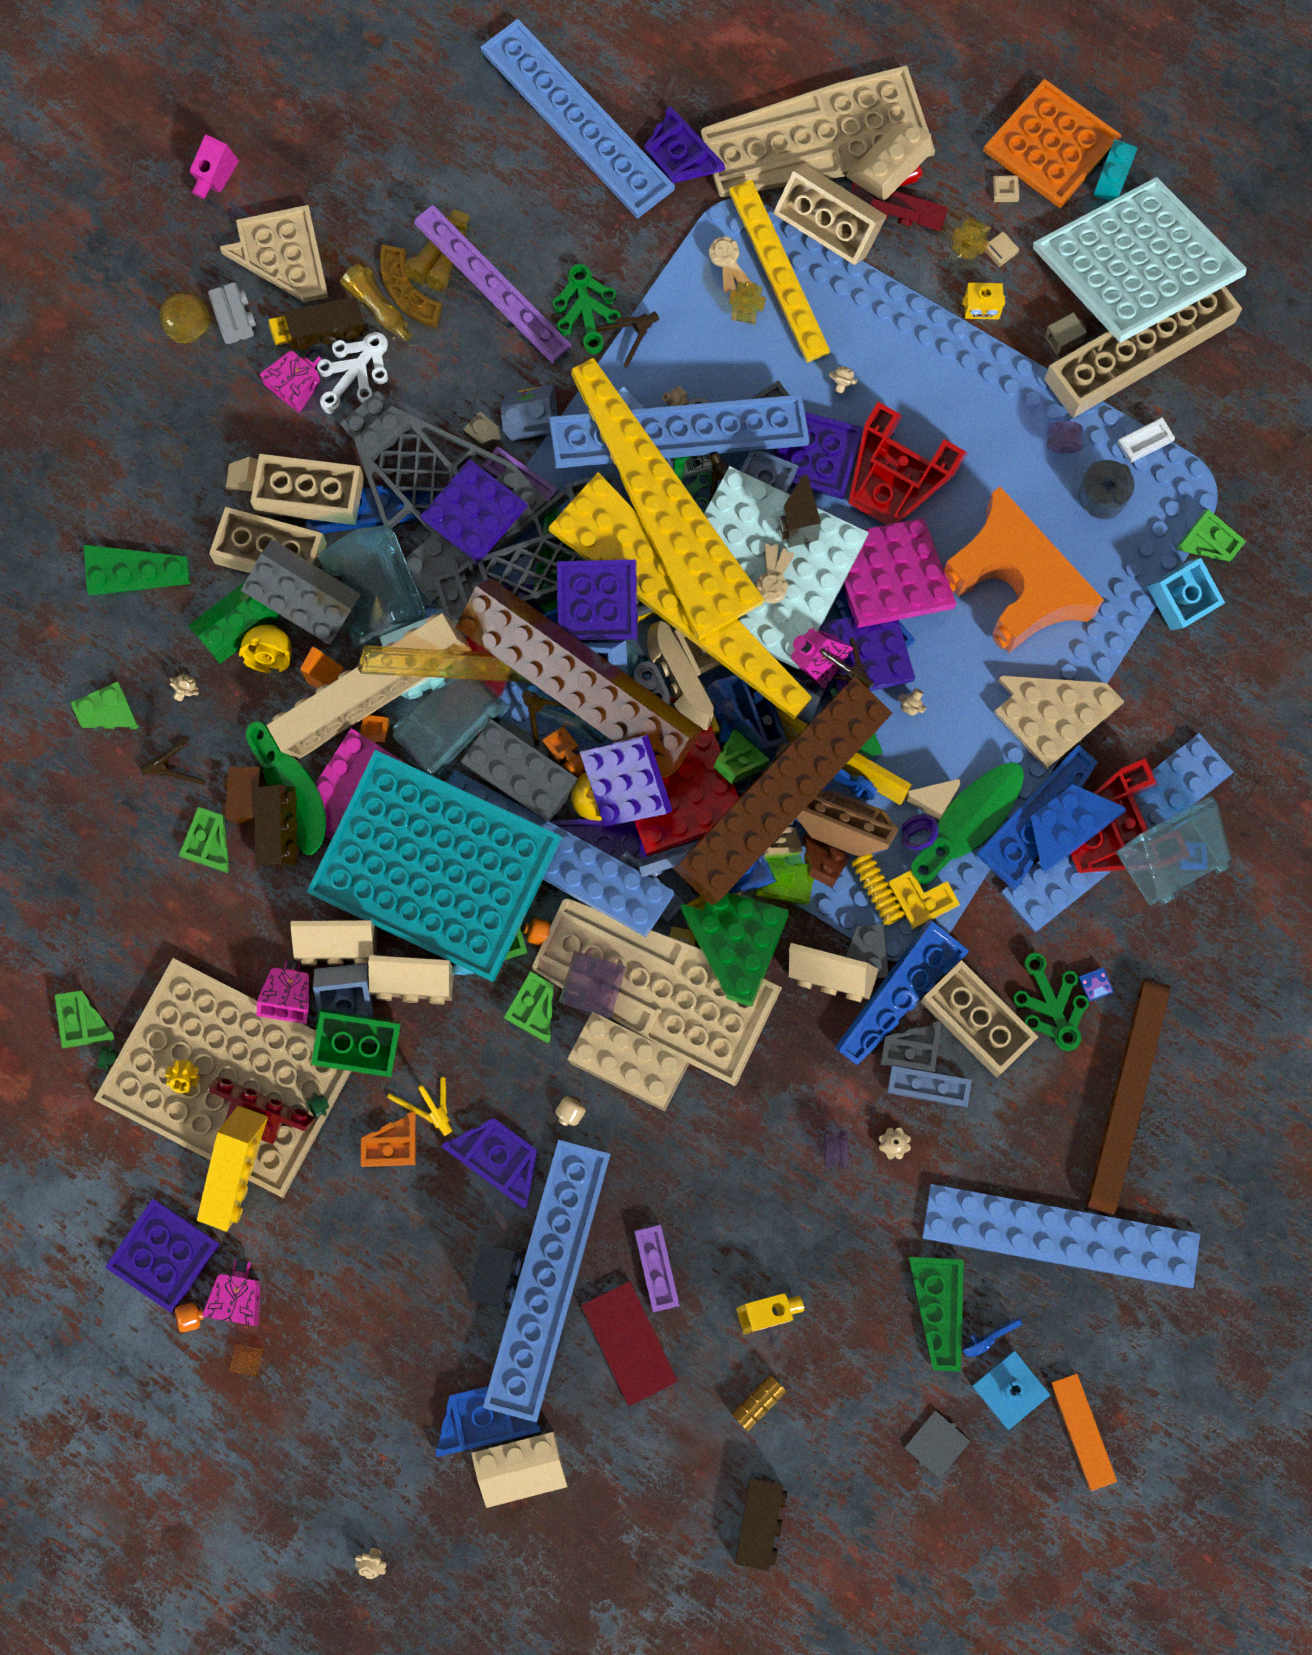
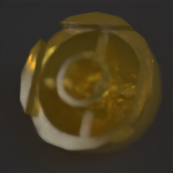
M186 291L175 292L163 301L159 310L161 327L175 342H195L203 332L206 333L209 329L211 321L209 310L203 300L194 293Z

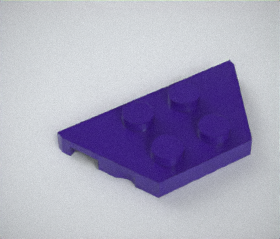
M669 106L665 111L666 117L662 124H657L653 136L649 138L644 146L645 153L672 183L724 171L725 165L680 115Z
M492 1118L481 1126L463 1133V1135L445 1142L441 1146L523 1209H526L537 1150L495 1118Z

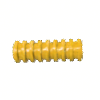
M872 853L858 857L853 860L851 866L853 868L856 867L855 873L860 875V882H864L863 888L868 889L867 895L871 896V902L876 904L875 910L880 911L879 917H883V924L890 925L900 920L905 913L900 911V904H896L897 898L895 896L892 897L893 891L888 889V882H884L885 876L880 875L881 869L877 868V862L872 860Z

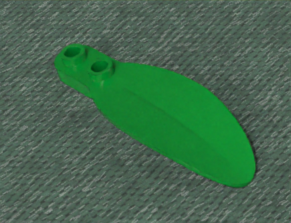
M253 722L246 730V740L259 764L264 767L266 786L285 785L296 787L297 847L304 854L312 855L320 848L326 829L325 809L320 792L301 763L293 756L280 751L267 727L268 723Z
M1010 762L993 768L975 780L954 799L937 824L939 831L936 840L932 845L925 848L910 866L912 876L918 883L926 884L931 882L951 860L962 857L978 848L1000 827L1011 811L1022 788L1024 771L1019 764ZM942 850L944 856H938L935 851ZM925 868L927 874H921L918 869Z

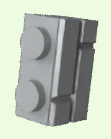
M231 283L224 285L222 288L218 287L209 290L208 295L225 343L231 344L240 339L244 340L253 337L252 327L256 326L252 312H246L244 305L249 303L244 289L239 291L237 284Z

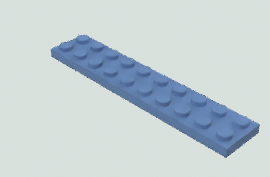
M516 19L481 46V52L637 219L675 190V185L519 19Z
M802 395L631 410L664 458L709 455L715 452L720 454L808 446L809 444ZM590 413L549 418L555 468L613 463L606 443L603 442L596 422L593 421Z
M1200 733L1152 770L1159 786L1134 796L1152 837L1154 838L1233 773L1232 769ZM1069 855L1044 874L1039 861L1030 868L1017 889L1013 890L1008 886L1000 894L1035 934L1111 871L1078 873L1073 859Z
M454 770L446 783L562 836L563 838L543 880L640 935L647 937L674 896V890L648 876L642 877L641 872L553 823L546 822L531 811L461 772Z
M558 1140L483 1405L485 1409L537 1423L610 1159L609 1153Z
M931 1184L922 1239L1192 1289L1194 1287L1200 1234Z

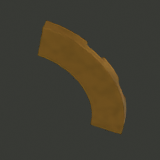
M382 244L380 269L385 288L392 301L411 319L425 326L437 329L443 304L424 296L413 287L406 272V249Z

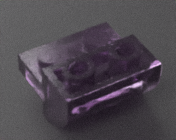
M574 950L559 1002L576 1009L611 1018L626 966Z

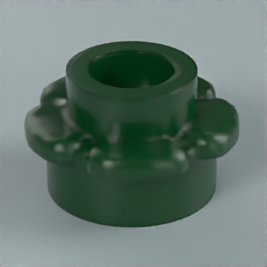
M111 1045L109 1047L101 1046L97 1067L104 1068L105 1071L108 1070V1066L112 1067L115 1063L116 1051H111Z
M313 1092L312 1096L306 1099L307 1106L315 1118L321 1115L325 1117L329 1104L323 1094L317 1095V1093Z

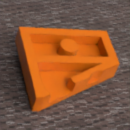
M410 1112L406 1114V1117L394 1123L391 1122L383 1126L379 1131L372 1132L361 1138L362 1167L416 1165L415 1112Z

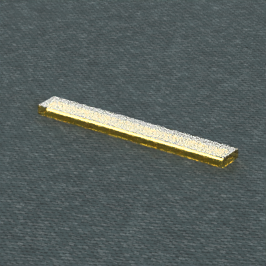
M364 646L358 666L361 674L530 682L493 654L484 652Z

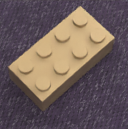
M806 164L792 172L773 212L782 220L853 265L866 258L887 217L881 211Z
M259 454L250 502L256 513L356 525L364 476L360 466Z
M225 507L209 554L215 564L251 573L261 553L271 539L319 568L327 542L323 533Z
M962 960L921 1000V1003L996 1078L1038 1038Z
M593 1011L568 1057L570 1064L664 1112L689 1065L688 1062L662 1050L660 1045Z

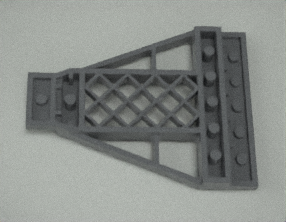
M376 391L340 423L342 428L355 441L398 566L432 604L440 599L433 577L456 570L467 561L472 560L420 518L421 514L418 510H426L429 505H417V493H431V504L435 500V493H441L444 489L436 488V476H450V482L459 472V469L476 454L507 468L496 480L525 501L528 507L499 540L547 503L546 499L513 463L391 406L379 391ZM424 428L469 451L458 461L451 463L422 432V429ZM411 430H413L416 434H408V433H409ZM404 439L417 440L416 452L403 451ZM421 440L433 453L421 452ZM399 441L398 451H388ZM385 456H398L397 469L384 468ZM402 457H416L415 470L402 469ZM420 457L433 458L432 470H419ZM380 458V463L378 467L375 462ZM438 459L449 471L437 470ZM373 472H376L404 503V508L391 520H388L372 475ZM385 473L396 474V486ZM401 474L414 475L413 487H400ZM419 475H432L431 488L418 487ZM402 492H413L412 504ZM411 513L430 532V537L407 558L402 559L392 528L406 515Z
M615 473L603 476L624 499ZM588 476L565 484L566 488L499 540L478 564L473 560H469L456 570L433 577L445 615L455 623H458L475 587L488 580V578L494 579L502 586L505 585L514 589L512 593L518 596L519 592L526 594V596L520 597V599L531 607L557 600V582L548 579V576L552 569L557 570L556 562L561 553L572 557L570 561L587 560L576 551L573 552L566 549V544L554 534L543 535L539 521L566 500L572 502L589 483L590 477ZM535 525L537 526L540 537L508 547ZM548 548L555 550L551 560L540 556L543 550ZM524 556L531 559L526 569L516 565L518 559ZM536 562L547 566L542 576L532 572ZM503 565L507 567L502 577L491 573L495 566ZM512 570L523 574L518 584L507 580ZM528 577L539 581L534 591L523 587ZM544 584L551 586L541 590ZM637 599L638 617L654 612Z

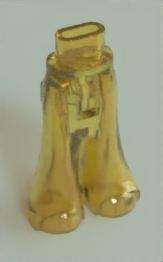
M453 209L450 215L445 217L465 237L470 217L466 213ZM429 239L416 256L406 261L403 270L412 281L423 285L426 280L427 286L430 289L443 292L449 283L453 263L441 252L440 257L433 266L441 251Z
M361 264L351 267L342 277L340 284L350 294L370 308L381 326L392 334L399 335L402 340H409L413 334L407 328L408 322L383 296L369 267L364 268Z

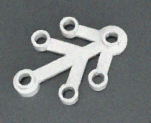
M372 332L360 342L346 344L344 341L338 340L333 343L332 350L336 357L343 358L349 353L362 352L357 359L332 363L327 359H323L318 362V372L324 377L330 376L332 373L347 371L332 391L326 392L321 396L320 403L326 413L334 414L340 410L342 405L340 397L356 377L359 384L357 391L359 401L364 403L373 395L371 388H369L366 364L371 358H373L375 368L372 372L374 382L384 384L388 380V374L384 368L382 355L388 348V342L383 334ZM379 341L377 346L371 345L372 342ZM340 346L344 347V350H343V351H341V352L336 351V349H337L338 347H340ZM324 365L329 366L328 370H321ZM378 373L384 374L382 378H376ZM368 392L369 396L364 398L361 397V394ZM328 398H334L332 403L326 402Z

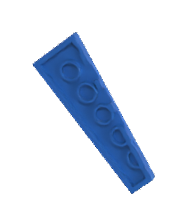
M377 486L388 520H391L404 508V503L390 488ZM362 488L356 525L305 519L307 529L323 534L384 525L371 488ZM402 492L412 504L413 492ZM418 492L417 505H430L431 493ZM418 510V511H419V513L422 515V513H423L425 510ZM410 513L406 515L398 523L415 521L418 519L414 516V514Z
M928 919L838 1042L835 1049L858 1065L884 1039L885 1035L890 1033L899 1024V1019L907 1011H911L917 1005L916 1002L935 986L934 984L943 974L947 975L967 955L969 950L936 923Z

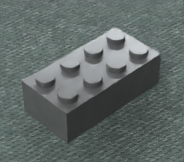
M271 539L261 553L241 589L242 592L328 645L332 643L361 596L357 591Z
M492 719L461 760V764L465 769L546 822L553 820L578 781L577 777Z

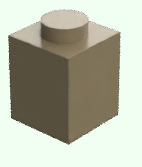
M1073 312L1049 325L1045 338L1058 357L1082 344L1087 334V328L1085 323L1078 319Z
M480 411L463 428L465 441L486 451H489L501 439L499 427Z

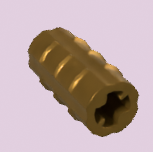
M769 1374L752 1393H749V1396L742 1403H739V1406L731 1415L749 1431L756 1423H759V1420L768 1413L775 1403H778V1400L787 1391Z

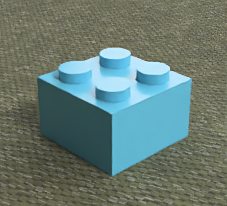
M1201 558L1187 561L1147 585L1171 631L1185 628L1225 603Z

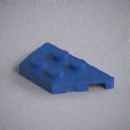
M1074 784L1031 816L1043 873L1046 874L1125 813L1126 809L1117 803Z
M489 1386L450 1395L436 1449V1457L541 1432V1428L536 1422L483 1408Z

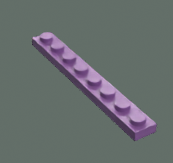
M434 205L430 206L415 219L414 224L552 364L570 349L571 344Z

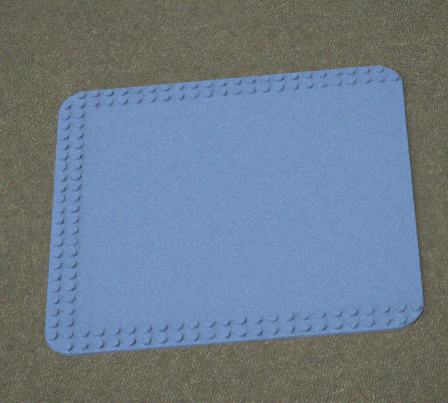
M727 199L713 205L703 213L631 315V317H639L645 313L648 315L655 311L659 316V321L653 323L652 327L647 329V333L642 338L628 367L625 368L623 364L638 336V333L632 326L621 329L598 362V365L617 392L624 387L644 408L667 406L666 402L662 400L663 394L665 392L670 393L671 389H676L677 386H681L683 390L687 391L689 401L696 397H702L708 400L709 403L751 399L779 380L790 396L802 395L805 412L861 426L863 430L876 403L880 402L903 416L890 439L929 461L933 459L944 439L968 453L955 477L901 521L925 519L943 569L946 562L967 546L986 524V508L991 494L1000 486L1104 599L1097 614L1089 622L1072 620L1049 625L1031 635L1010 653L1005 649H1000L995 644L992 636L999 617L1008 605L1017 601L1014 589L1007 582L1000 579L984 580L973 591L959 597L952 592L957 603L955 609L899 620L915 639V643L907 648L915 680L914 682L871 691L893 714L875 732L883 753L869 758V760L911 783L910 790L959 779L960 786L950 804L970 784L995 767L1014 762L1019 764L1024 771L1021 791L1000 827L978 848L962 857L951 860L931 882L926 884L919 883L925 893L948 881L960 905L931 921L950 934L990 871V868L976 854L1049 777L1058 761L1046 770L994 714L995 710L1011 697L1009 692L998 682L1001 676L1108 683L1157 606L1147 585L1184 563L1189 553L1178 551L1175 547L1205 509H1209L1213 513L1215 512L1218 499L1216 482L1211 471L1202 460L1173 442L1129 463L1117 442L1120 438L1144 427L1143 424L1103 401L1072 418L1044 380L1048 371L1047 368L866 262L860 261L858 264L853 265L773 214L775 209L763 203L830 349L829 355L806 363L733 200ZM727 236L737 242L740 254L736 263L752 282L753 287L746 288L742 292L734 279L736 291L732 292L729 290L724 293L722 268L714 265L709 256V248L714 239ZM838 366L852 369L854 371V378L858 379L857 384L846 386L844 393L835 391L836 383L829 376V373L836 371ZM579 391L561 416L589 414V408ZM551 434L546 436L526 465L530 470L559 490L558 494L566 488L565 484L588 476L591 480L598 472L602 476L615 473L624 500L635 510L620 478L621 475L616 464L555 468ZM861 435L844 499L813 492L817 508L860 529L884 526L885 524L848 503L862 440ZM778 448L760 451L776 456ZM749 451L720 453L719 455L721 459H725L728 466L740 471ZM713 471L707 472V473L710 474L711 479H712V472H713ZM697 475L684 478V487L686 488L695 481ZM702 476L699 478V482L707 484L708 479ZM718 480V482H717V489H718V487H719V485H720V483H721L722 480ZM711 483L709 487L700 489L692 496L694 501L698 497H705L709 501ZM790 487L789 495H791L795 487ZM569 500L563 502L557 507L558 511L562 513L571 502ZM703 501L697 502L700 509L706 508V504ZM545 517L541 521H539L542 532ZM535 525L508 547L540 537L537 526ZM526 556L521 557L516 565L526 569L531 559ZM537 562L534 568L532 569V572L536 573ZM503 565L495 566L491 573L502 577L507 567ZM512 570L507 580L518 583L523 574ZM528 577L525 584H534V579ZM832 604L824 622L842 619L834 604ZM428 607L422 613L419 621L428 619L435 614L440 615L443 613L445 615L444 610ZM657 614L638 622V640H626L628 676L634 679V669L638 664L652 662L647 648V635L650 624L658 621L668 623ZM460 658L448 665L452 677ZM654 663V664L658 667V669H659V671H660V673H661L659 664H658V663ZM721 665L697 677L706 689L715 680L734 676L735 674L724 665ZM512 669L494 716L499 719L504 718L532 735L528 707L524 704L522 693L525 690H529L530 692H535L539 697L550 700L555 699L545 694L543 690ZM661 673V676L666 684L670 696H673L670 689L671 682L669 678H664V676ZM645 675L643 678L650 680L652 676ZM834 680L830 681L816 715L832 699L829 690L836 687ZM451 681L446 682V685H447L448 687H449ZM918 688L924 692L921 700L927 709L924 710V713L918 712L912 716L901 710V702L898 700V697L901 693L912 694L913 690ZM669 703L670 706L677 710L674 703ZM545 705L541 711L536 713L539 739L542 741L564 726L579 745V749L574 752L576 755L584 749L614 742L569 709ZM715 716L716 721H717V724H718V727H719V730H720V723H721V721ZM780 749L764 753V755L770 762H773L776 759V753ZM832 779L822 790L837 791L882 809L891 819L892 823L898 827V832L888 849L872 853V860H875L877 862L876 867L881 869L880 875L885 876L884 882H889L910 871L912 862L924 849L912 850L901 843L903 841L901 826L910 817L926 813L907 803L906 797L901 805L878 792L874 800L858 798L847 785ZM797 818L793 821L792 825L788 826L797 828L800 843L805 833L808 834ZM926 830L919 831L910 836L909 843H924L928 840L931 833ZM801 846L803 852L800 854L768 861L776 882L768 884L766 887L852 940L856 927L883 924V917H879L880 911L875 910L876 904L872 903V897L867 895L868 889L863 888L864 882H860V875L855 873L856 867L853 868L851 866L853 860L858 858V856L843 851L850 858L833 888L808 876V865L804 859L805 846ZM942 850L935 851L938 856H944ZM925 868L918 869L921 874H927ZM903 915L900 920L890 925H884L887 960L897 962L924 924L912 930L905 915Z

